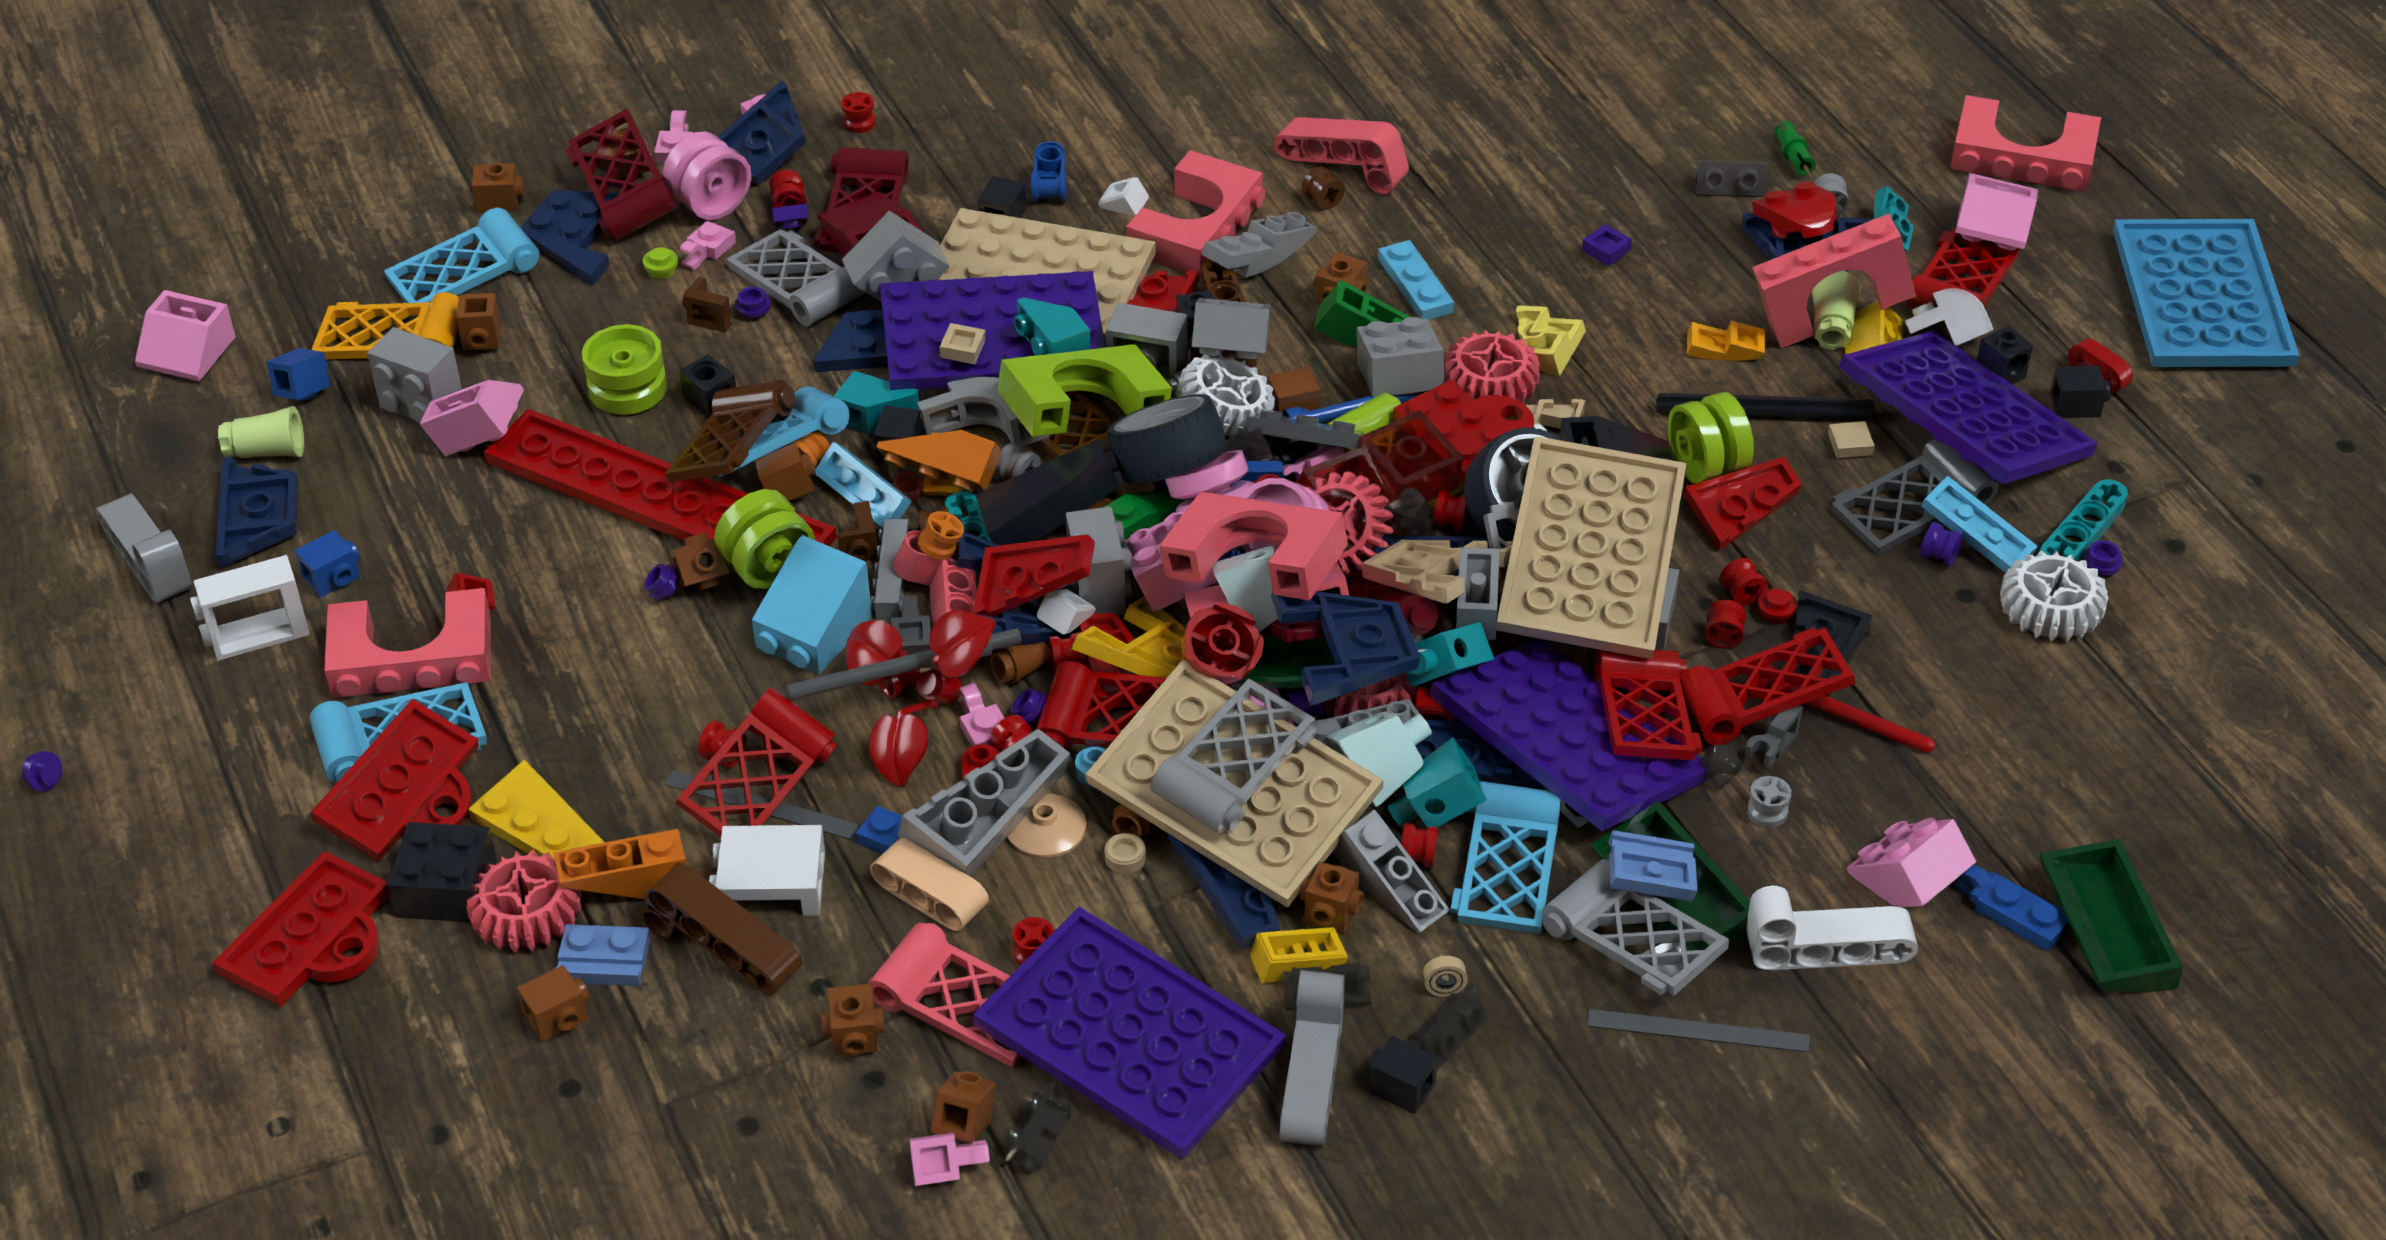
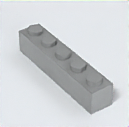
M885 519L884 528L879 529V542L882 544L877 546V559H880V561L875 562V576L878 577L873 579V593L876 594L871 596V610H875L876 620H891V618L901 617V596H903L905 579H902L895 573L892 564L905 535L909 532L908 519Z

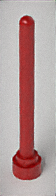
M1769 664L1767 667L1777 670V667ZM1760 678L1755 687L1770 690L1775 681ZM1786 683L1781 692H1795L1800 689L1801 685ZM1826 695L1804 703L1921 752L1930 753L1935 748V742L1930 737Z

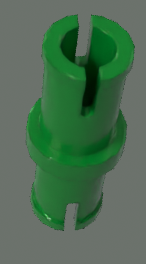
M1782 122L1786 131H1783L1778 124L1774 129V135L1781 144V152L1784 158L1792 163L1798 175H1808L1804 169L1805 165H1807L1812 173L1816 167V162L1808 151L1809 146L1806 139L1798 134L1792 122Z

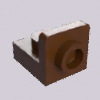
M698 277L693 285L685 290L682 299L683 308L686 309L687 324L726 333L732 325L729 297L708 292L706 278Z
M869 501L854 503L856 518L849 519L850 530L837 533L839 551L863 561L877 559L876 532Z

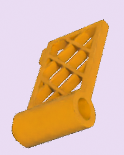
M442 292L434 295L431 302L359 305L358 302H337L336 306H328L311 350L324 352L325 360L368 358L367 352L384 337L380 332L393 325L403 331L453 348L459 331L456 318L459 297L452 293ZM418 315L417 318L406 324L401 321L408 316ZM385 316V318L372 325L368 323V321L375 317ZM336 318H351L339 326L334 324ZM359 326L364 329L351 337L347 335L348 332ZM372 337L376 339L375 342L369 345L359 346V344ZM338 338L342 340L341 343L333 347H326L327 344Z

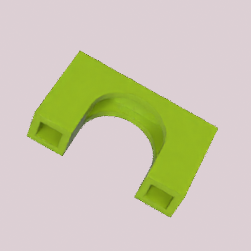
M1133 344L1001 360L997 392L1031 436L1035 437L1067 432L1071 400L1065 394L1067 391H1090L1104 395L1115 401L1125 414L1128 415L1152 404L1171 399L1172 387L1140 349Z

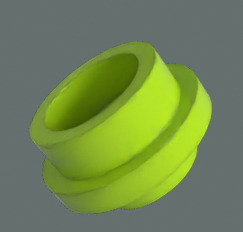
M663 247L652 249L643 258L645 270L648 271L651 277L656 279H665L672 276L678 265L677 254Z

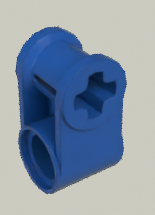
M1043 142L1035 149L1034 169L1031 174L1032 202H1037L1038 199H1060L1061 202H1066L1067 175L1065 149L1057 142Z

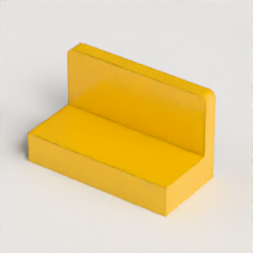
M1878 300L1858 311L1854 316L1853 332L1849 344L1845 347V354L1901 340L1903 336V319L1890 307L1882 309Z

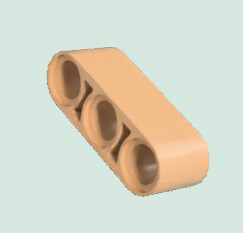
M906 838L898 839L870 865L871 875L882 888L953 931H960L989 903L988 894L978 881Z

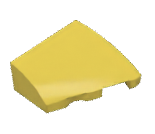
M1518 305L1516 314L1519 320L1520 339H1525L1526 346L1534 347V353L1538 356V362L1540 363L1539 371L1554 376H1561L1586 332L1583 320L1550 318L1547 307Z

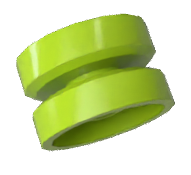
M616 325L596 332L586 341L582 349L583 365L589 398L597 408L607 413L627 415L640 413L652 408L663 399L667 391L666 373L661 341L653 331L636 325Z
M1719 392L1704 397L1700 402L1689 401L1676 405L1670 411L1668 437L1671 450L1676 461L1687 463L1685 477L1692 483L1696 484L1718 477L1721 474L1735 472L1752 464L1754 441L1750 423L1744 409L1730 393Z
M762 489L749 493L737 500L724 512L716 526L714 540L718 550L727 561L733 564L735 571L746 584L753 588L766 589L771 587L797 540L802 535L815 540L810 526L801 516L796 514L794 507L784 495L777 490Z

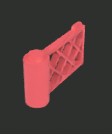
M915 924L867 983L872 985L873 1001L885 1010L898 1012L902 1009L1011 1068L1021 1057V1055L1013 1050H1008L994 1043L993 1037L976 1026L966 1028L958 1024L955 1016L976 1012L988 999H982L979 985L995 983L1001 986L1010 975L950 945L946 940L944 931L935 924ZM953 961L966 968L968 976L946 980L943 971ZM972 987L975 1001L952 1004L949 991ZM942 992L946 1006L928 1008L919 1003L924 995Z

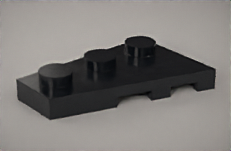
M1799 590L1795 635L1814 627L1817 630L1826 628L1846 663L1849 664L1870 627L1872 615ZM1823 644L1807 649L1804 654L1820 656L1825 647ZM1797 664L1793 673L1808 675L1813 666ZM1823 669L1819 678L1829 679L1841 673L1839 671Z

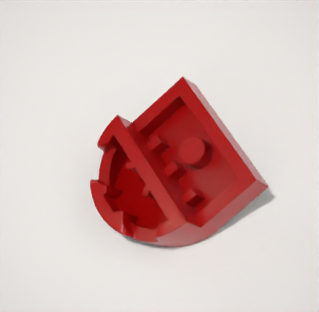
M1814 182L1798 183L1795 185V189L1785 192L1772 191L1765 194V198L1752 201L1753 215L1771 222L1772 235L1778 238L1785 239L1787 234L1792 232H1802L1803 238L1819 236L1832 231L1834 222H1837L1834 194L1816 186Z

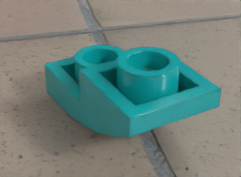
M1885 186L1876 191L1874 218L1890 214L1901 235L1906 253L1909 251L1914 225L1907 219L1909 205L1888 186Z

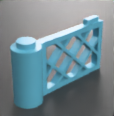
M493 208L482 215L478 226L384 270L388 281L405 303L431 302L433 296L437 293L447 292L459 295L509 270L515 273L528 272L537 264L539 250L503 208ZM476 240L479 243L476 250L462 249L463 246ZM438 258H448L445 265L431 264L432 261ZM457 259L470 260L467 267L454 266ZM480 261L495 262L486 268H477ZM407 273H416L413 280L399 279V277ZM426 274L439 275L436 282L423 281ZM449 276L462 277L461 280L455 283H446ZM417 291L431 292L430 295L418 301L414 299Z
M809 386L800 388L794 393L795 405L791 413L785 417L773 418L749 449L748 457L740 467H736L734 470L815 430L825 434L841 432L849 421L848 407L840 399L817 388Z
M460 683L347 707L338 701H327L319 704L310 713L309 721L328 780L336 784L412 698L443 718L448 719L453 724L457 725L459 723L472 728L474 732L469 734L479 739L477 750H481V745L487 744L486 733L468 683ZM461 697L463 699L462 705L456 711L442 706L447 700ZM372 716L384 718L377 728L363 723L361 719Z
M1481 781L1480 783L1487 800L1468 810L1469 813L1476 814L1462 889L1454 888L1450 913L1458 914L1457 922L1541 934L1543 924L1542 911L1546 905L1562 800L1547 790ZM1482 829L1499 831L1506 839L1490 848L1481 838ZM1529 836L1547 838L1546 845L1534 853H1531L1521 841ZM1513 846L1524 859L1508 867L1499 858L1498 854ZM1478 849H1480L1483 853L1478 855ZM1544 858V860H1543V865H1542V864L1539 862V860H1541V859ZM1490 860L1500 873L1484 881L1475 871V868ZM1531 866L1541 879L1526 887L1516 874ZM1508 880L1518 893L1502 901L1492 888ZM1474 882L1476 887L1472 889V884ZM1537 892H1538V899L1534 896V894L1537 893ZM1482 894L1494 905L1493 908L1486 912L1468 910L1469 902ZM1526 900L1535 910V918L1516 917L1510 908Z

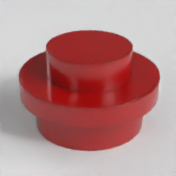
M1769 589L1761 593L1758 598V609L1761 616L1769 623H1785L1796 612L1797 600L1786 590Z

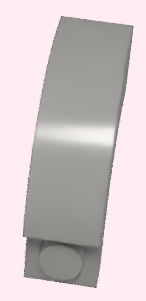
M974 377L951 381L947 383L949 392L917 402L925 435L949 432L969 425L985 424L1001 429L1007 434L1012 443L1021 447L1050 437L1049 435L1031 436L997 392L999 378Z

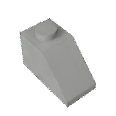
M1460 547L1459 577H1464L1465 592L1458 596L1456 628L1481 622L1487 640H1496L1499 549Z

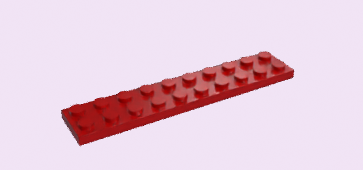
M527 409L508 428L506 434L495 441L484 452L486 463L683 541L685 538L705 532L708 539L714 538L716 526L724 512L737 500L748 494L707 477L670 483L665 473L671 467V463L531 409ZM796 512L812 529L815 541L830 546L837 539L836 527Z

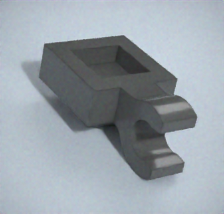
M917 595L901 596L902 617L891 618V625L896 628L903 640L902 650L906 651L909 655L931 650L929 644L931 634L930 615L919 616Z
M1798 705L1770 716L1764 727L1765 735H1755L1747 741L1745 757L1749 759L1755 752H1764L1766 754L1763 766L1767 768L1775 763L1776 757L1780 758L1798 735L1803 707Z

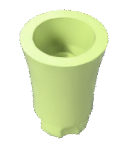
M1840 271L1820 281L1812 290L1815 339L1819 341L1820 347L1827 350L1846 347L1850 342L1853 332L1856 305L1861 293V283L1849 272Z
M294 406L267 414L237 418L233 422H224L222 425H219L218 439L224 457L244 459L264 456L301 457L303 455V426L299 412Z

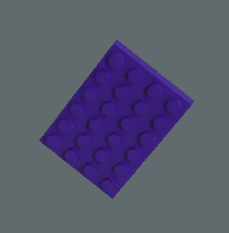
M1093 271L880 283L890 390L948 387V382L974 377L999 378L1001 360L1035 356L1031 344L1024 336L1021 337L1018 334L1014 324V317L1017 316V300L1023 297L1073 308L1090 329V349L1105 348ZM950 323L985 330L986 341L975 364L940 357V345Z
M1935 331L1845 354L1838 367L1850 375L1852 381L1870 389L1877 394L1880 401L1894 406L1904 413L1907 420L1921 425L1932 433L1934 439L1946 443L1959 452L1961 458L1976 464L1986 471L1992 480L2006 484L2093 456L2098 445L2096 441Z
M1540 638L1499 654L1491 661L1464 669L1433 682L1429 696L1601 831L1637 815L1657 801L1662 803L1707 781L1712 771V767L1700 759L1697 754H1695L1694 760L1613 755L1600 683H1597L1579 665L1573 663L1554 649L1550 643ZM1626 709L1618 712L1630 720L1635 717L1634 714ZM1647 722L1641 725V727L1651 733L1658 731L1657 728ZM1629 733L1622 737V741H1641ZM1670 736L1663 739L1669 744L1682 745Z
M1078 907L973 1014L974 1026L1182 1160L1279 1053L1286 1042V1034L1081 907Z

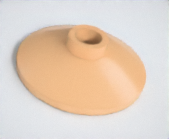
M1045 794L1006 838L1014 849L1024 855L1034 858H1054L1072 851L1080 844L1086 833V818L1082 809L1069 798L1056 794Z

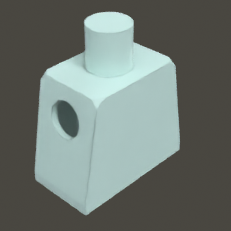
M1267 546L1216 562L1213 566L1214 575L1229 604L1238 606L1249 613L1256 621L1255 627L1259 632L1278 619L1271 599L1272 584L1268 566L1269 560L1276 552L1273 546Z
M1385 711L1326 736L1333 750L1383 779V789L1370 804L1377 807L1422 767L1424 762L1415 745L1430 736L1432 731L1420 714L1402 723L1396 714Z

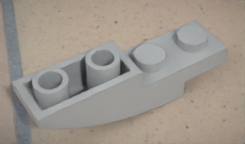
M1287 212L1285 215L1280 216L1269 215L1264 219L1251 221L1248 232H1243L1242 235L1222 236L1221 239L1205 242L1202 255L1227 269L1234 268L1236 273L1246 278L1264 272L1284 261L1316 234L1317 227L1306 222V217L1296 212Z

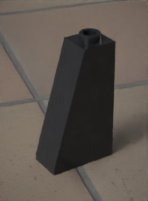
M1098 439L975 494L992 543L1001 546L1038 541L1066 522V512L1085 510L1118 489L1120 486L1115 473L1121 469L1113 451L1105 452Z

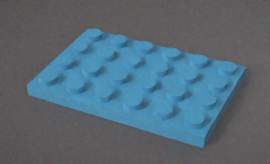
M2115 219L2113 234L2152 367L2297 366L2300 355L2254 219Z

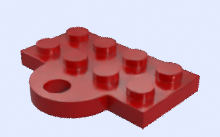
M1452 379L1393 408V419L1463 483L1471 462L1486 444L1497 436L1513 429L1534 428L1533 414L1522 402L1502 395H1488L1473 399ZM1513 416V417H1516V418H1518V419H1517V420H1507V419H1505L1504 417Z
M412 698L311 811V820L378 862L405 833L408 822L463 825L469 815L468 808L471 807V792L466 778L458 770L477 750L479 739ZM441 804H451L456 807L457 812L452 816L442 817L434 810Z
M324 851L212 962L215 973L280 1007L309 978L320 982H340L359 975L373 963L379 952L380 940L376 925L370 915L389 897L388 882ZM350 948L362 949L355 956H342Z

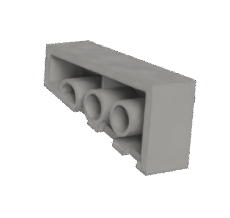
M1037 729L996 755L995 759L980 769L977 767L966 774L962 781L951 788L943 789L933 795L926 804L918 809L913 808L902 815L898 837L914 842L971 877L1064 775L1070 753L1041 730Z

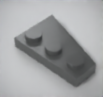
M1260 409V414L1250 416L1247 426V432L1352 449L1362 447L1364 432L1355 430V424L1333 421L1332 426L1318 423L1319 418L1297 415L1296 418L1282 416V412Z

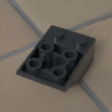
M1600 416L1561 418L1559 438L1562 441L1673 461L1669 441Z

